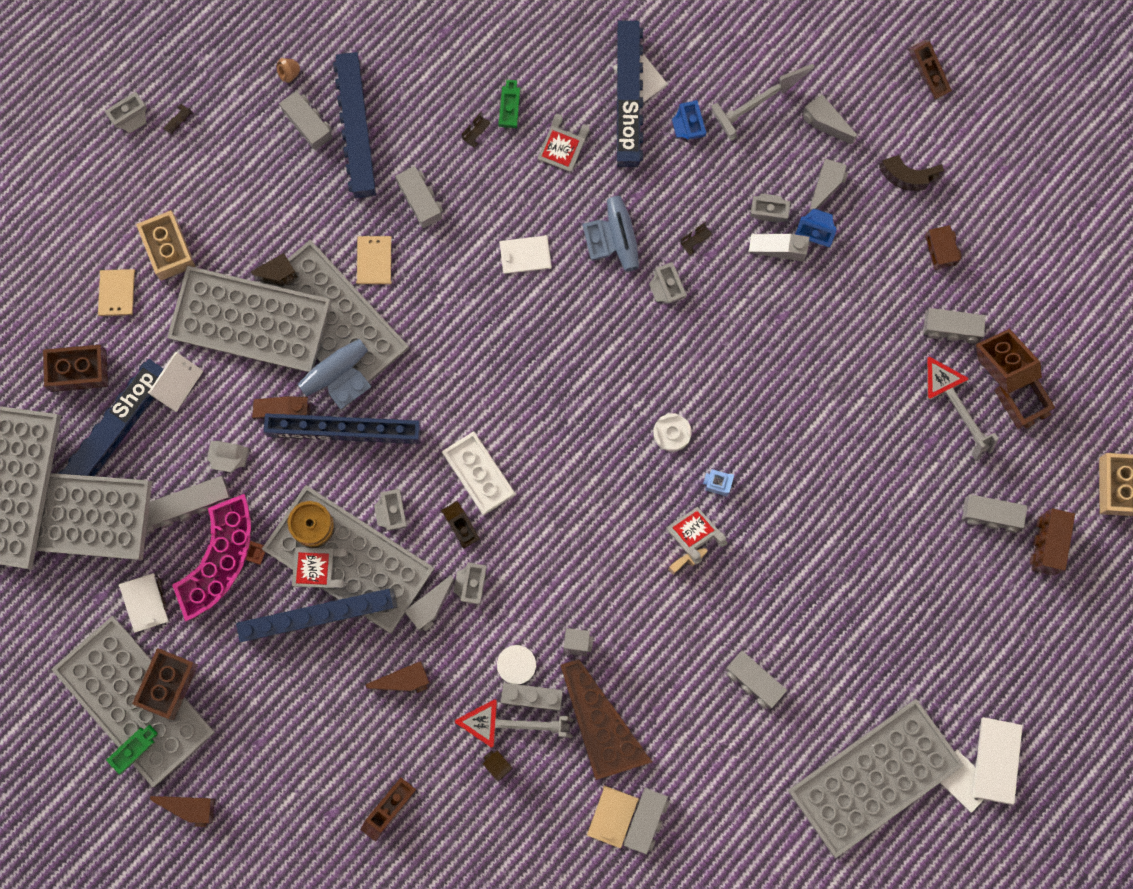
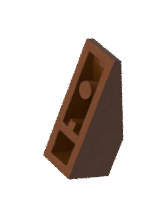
M923 40L908 48L916 68L934 99L936 100L951 92L952 89L931 42Z
M296 396L254 399L252 418L265 419V413L310 415L311 401L308 397Z
M419 661L365 685L369 690L416 691L418 694L427 690V686L431 683L422 662Z
M400 777L366 818L360 830L376 842L416 789Z
M150 796V801L187 822L195 823L194 827H207V823H213L215 798Z

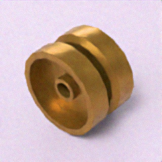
M313 501L302 502L295 506L289 514L287 521L288 530L292 537L303 546L310 548L320 547L332 537L334 520L329 511L320 503Z

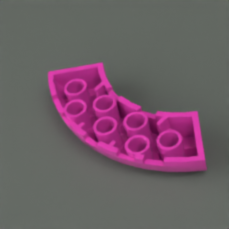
M245 494L208 508L211 521V541L201 560L202 562L188 576L172 584L185 621L199 616L216 604L228 592L243 568L251 536V519Z

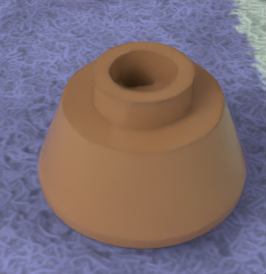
M280 58L277 62V73L282 81L290 83L299 75L300 66L293 59Z

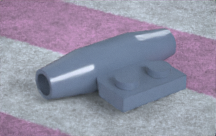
M611 197L607 199L608 222L596 220L582 224L590 259L594 261L606 258L616 251L624 271H633L639 268V259L631 218L622 197Z
M358 339L338 349L316 365L297 384L306 397L328 387L330 397L340 410L371 388V385L362 373L353 368L368 352L367 348Z

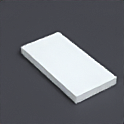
M474 431L442 451V454L483 516L516 495Z
M981 718L972 797L1009 805L1014 804L1022 725Z

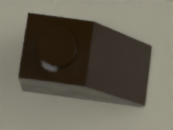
M284 253L251 271L256 281L277 286L290 285L298 277Z
M458 501L441 510L463 549L480 540Z
M491 750L483 757L485 762L482 764L497 782H500L514 769L498 750L495 752Z

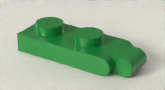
M506 80V86H502L499 127L517 128L520 87H517V80Z
M148 725L145 729L139 728L106 761L119 775H122L155 743L153 739L158 735V732L151 725Z

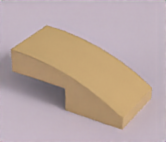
M705 548L697 550L700 553V558L708 552ZM686 554L674 562L668 570L674 575L686 562L692 567L695 563Z

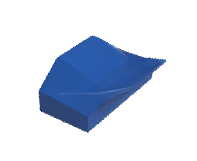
M698 101L679 104L678 112L672 118L676 137H683L688 140L706 137V130Z
M812 209L806 216L801 217L795 235L807 236L809 241L831 247L837 231L833 223V215Z

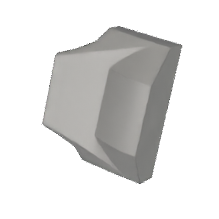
M137 92L132 93L105 110L116 128L124 129L128 133H132L146 124L145 112L147 107Z
M760 194L758 197L753 196L750 216L758 220L770 222L787 221L790 201L783 200L781 196Z
M673 262L655 268V274L649 286L656 302L662 301L669 304L686 298L687 295Z
M211 441L207 461L210 462L211 469L233 472L239 467H246L249 448L233 443Z
M400 489L381 492L379 501L374 505L378 526L385 527L388 531L406 528L407 521Z
M467 562L465 568L457 571L453 592L460 597L461 602L481 604L487 565Z

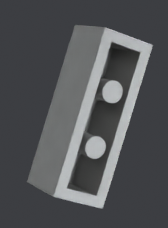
M295 91L280 102L279 105L282 112L314 151H316L332 139L330 132L332 129L326 121H321L319 112L308 105L310 102L304 94L301 96L298 91Z
M413 166L395 176L398 186L422 229L442 219L441 212L443 209L439 201H434L433 196L435 195L431 187L425 185L424 181L426 179L421 170L418 171Z
M929 308L925 313L923 335H928L932 339L944 337L949 341L966 340L967 343L975 344L984 337L986 315Z
M969 494L965 497L962 520L967 521V524L979 525L980 523L985 524L990 529H998L1000 527L1005 528L1006 532L1017 533V531L1024 528L1027 505Z
M566 628L563 653L587 656V652H591L593 636H590V631Z
M740 651L725 669L728 672L726 674L727 677L733 682L738 681L742 684L741 689L749 696L753 694L757 698L756 702L764 709L766 707L771 709L787 691L786 688L743 651Z
M503 683L501 704L560 711L563 690Z
M644 788L624 841V846L646 855L648 851L652 852L656 841L653 839L655 831L659 832L663 822L659 819L662 812L666 813L670 803L666 801L668 796Z

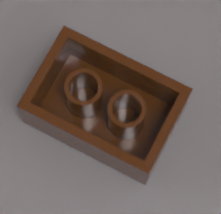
M1010 328L976 344L978 361L1007 394L1042 378L1041 362Z
M101 344L43 350L44 387L50 392L108 387L107 350Z
M1052 508L1038 517L1036 524L1039 528L1038 535H1035L1033 541L1035 552L1030 558L1031 571L1052 576L1066 571L1075 513Z
M157 648L132 704L164 718L175 720L199 664Z

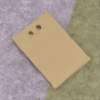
M357 236L356 284H392L391 236Z
M135 269L100 270L98 316L133 315Z
M604 786L587 836L621 848L639 798Z

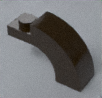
M900 155L884 159L879 165L881 173L890 183L908 191L926 190L930 183L941 179L945 171L942 164L924 170L911 169L903 163Z

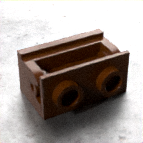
M950 225L928 230L925 239L934 270L953 265L956 266L961 260V251L956 246L955 231H952Z

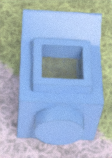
M711 469L710 474L706 473L704 478L705 490L728 496L734 474Z

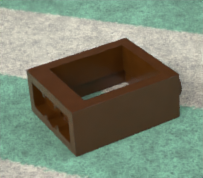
M1039 380L1030 383V386L1044 409L1026 419L1020 413L1011 396L1001 386L994 390L1017 429L1022 427L1027 429L1036 424L1034 422L1036 419L1044 420L1052 415L1051 411L1055 409L1054 404Z

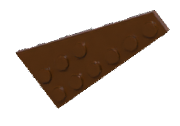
M577 659L561 664V670L595 780L652 763V760L598 687L582 662Z

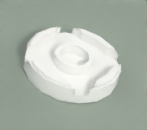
M666 414L660 417L655 424L653 430L654 440L663 450L669 452L679 451L689 443L691 426L685 418L678 414Z
M514 645L504 649L499 655L497 669L501 678L507 683L524 684L534 675L536 660L529 649L520 645Z

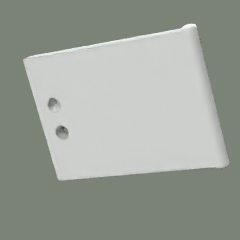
M643 54V56H640V62H643V73H640V80H643V91H640V97H643L644 103L667 86L668 83ZM617 64L613 66V69L616 71V73H617Z
M547 235L499 241L504 274L552 268Z
M175 352L150 391H148V394L177 412L203 370Z
M154 573L119 584L134 633L169 622Z
M956 750L955 753L964 766L940 783L972 813L984 800L972 797L976 767L959 750Z

